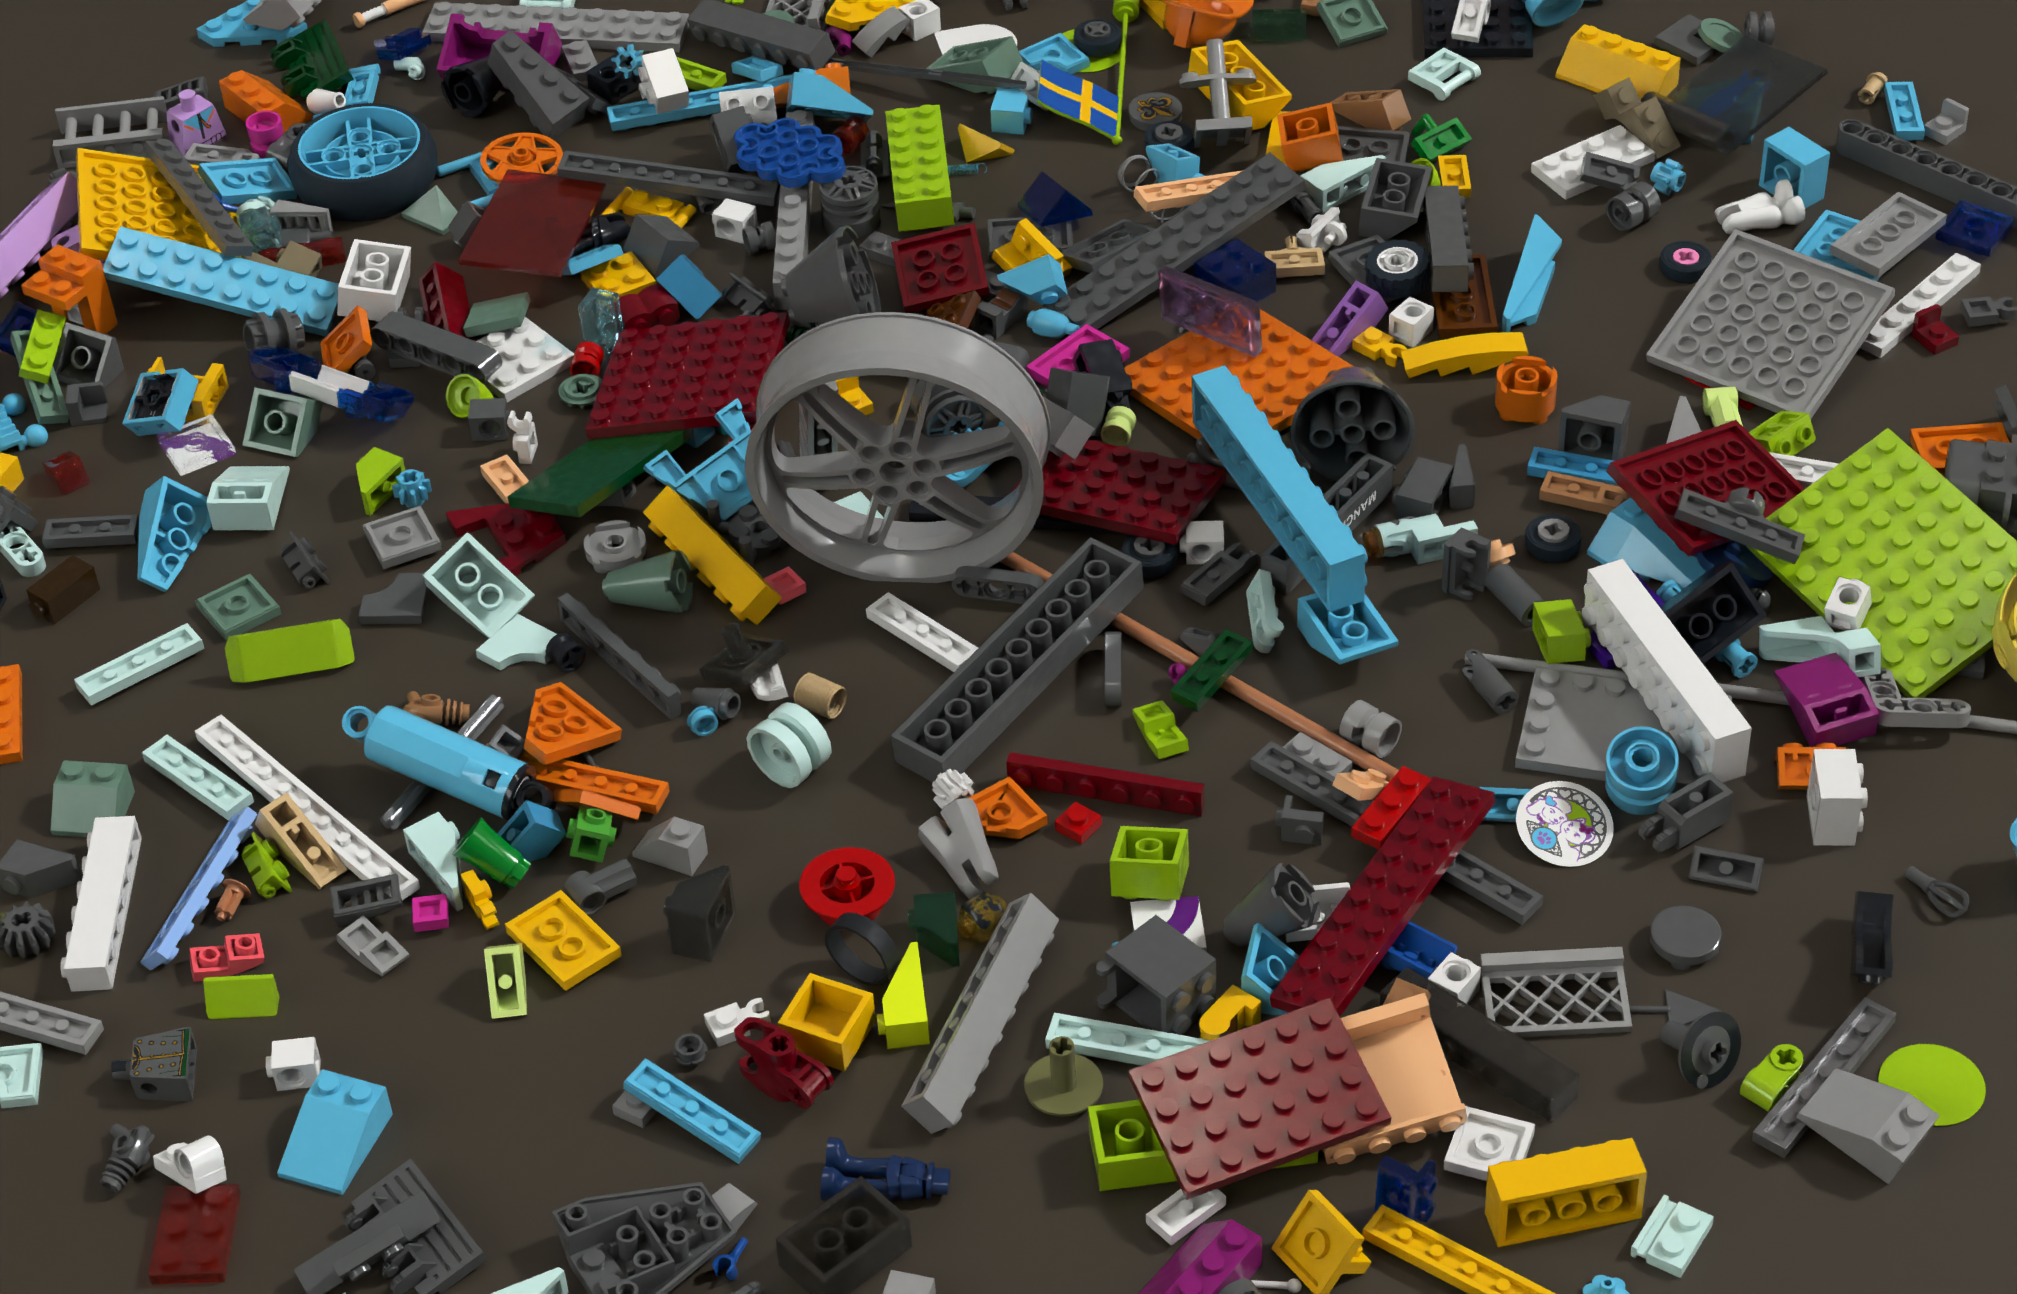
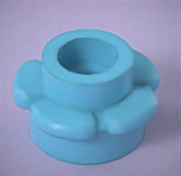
M707 706L695 708L687 717V725L690 727V730L698 736L712 734L718 726L715 709L712 707L708 708Z

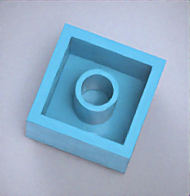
M1787 127L1764 139L1759 186L1774 195L1777 182L1788 179L1792 185L1793 196L1801 197L1806 209L1824 199L1830 152L1791 127Z

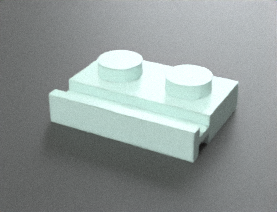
M1663 1195L1631 1246L1630 1256L1635 1258L1637 1255L1646 1259V1263L1681 1278L1711 1229L1714 1216L1680 1201L1676 1204L1669 1200V1196Z

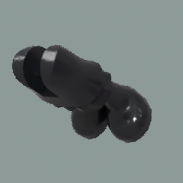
M620 212L591 217V222L566 231L562 230L556 220L545 221L548 242L552 252L556 253L559 262L573 258L593 247L595 249L603 245H612L627 239L631 229Z

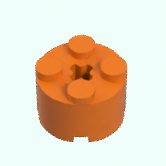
M1517 356L1512 358V362L1505 366L1502 363L1497 369L1495 406L1499 411V417L1504 421L1514 420L1518 422H1532L1534 424L1545 423L1555 408L1558 377L1556 369L1553 367L1552 370L1546 366L1547 361L1534 356Z

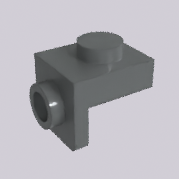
M1286 795L1284 807H1277L1275 826L1281 827V841L1321 845L1324 812L1293 809V795Z

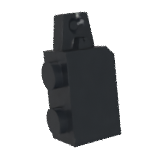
M1113 339L1080 344L1072 359L1076 371L1110 377L1105 411L1108 413L1109 409L1114 406H1125L1130 409L1128 396L1132 391V380L1129 375H1126L1122 364L1121 352L1116 349Z

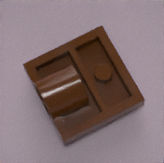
M975 290L964 295L963 293L957 294L950 301L932 305L927 311V316L952 322L968 329L981 297Z

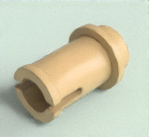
M1881 72L1871 73L1867 77L1864 87L1858 92V96H1861L1859 100L1864 104H1872L1878 94L1884 91L1885 82L1888 81L1887 77Z

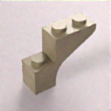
M1630 78L1593 95L1604 119H1616L1624 124L1631 134L1655 151V159L1681 146L1657 97L1655 96L1641 102Z
M290 240L286 249H280L275 262L253 251L252 256L239 257L315 278L323 267L320 253Z

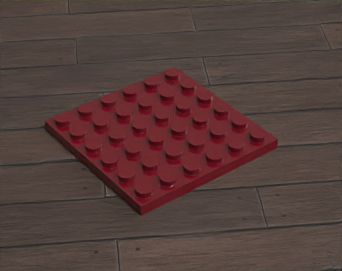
M769 312L759 316L749 317L742 315L733 319L721 320L715 318L706 322H683L679 325H655L651 328H628L620 331L585 428L588 439L720 426V423L714 417L715 414L737 398L741 402L746 423L757 422L756 402L759 387L769 365L783 348L790 324L788 313Z

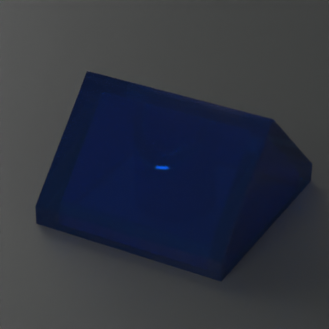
M1043 171L1018 202V208L1041 227L1093 216L1092 209Z

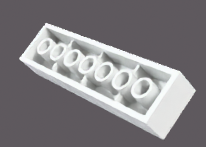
M1623 559L1588 569L1587 584L1584 585L1585 606L1582 608V617L1585 624L1592 627L1597 634L1600 644L1603 647L1606 646L1612 654L1616 666L1623 669L1628 676L1631 686L1634 689L1637 688L1643 696L1647 708L1653 710L1660 719L1662 728L1671 734L1676 741L1679 751L1685 753L1691 761L1695 773L1702 777L1712 773L1722 783L1745 776L1752 728Z

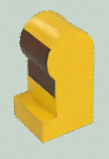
M1232 985L1200 1018V1038L1214 1040L1239 1031L1244 1026L1250 1027L1260 1023L1261 1000Z

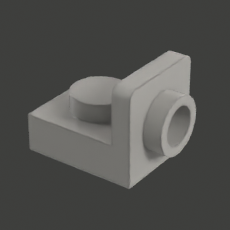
M1946 98L1943 100L1941 113L1924 125V135L1943 145H1947L1966 131L1969 108L1950 98Z

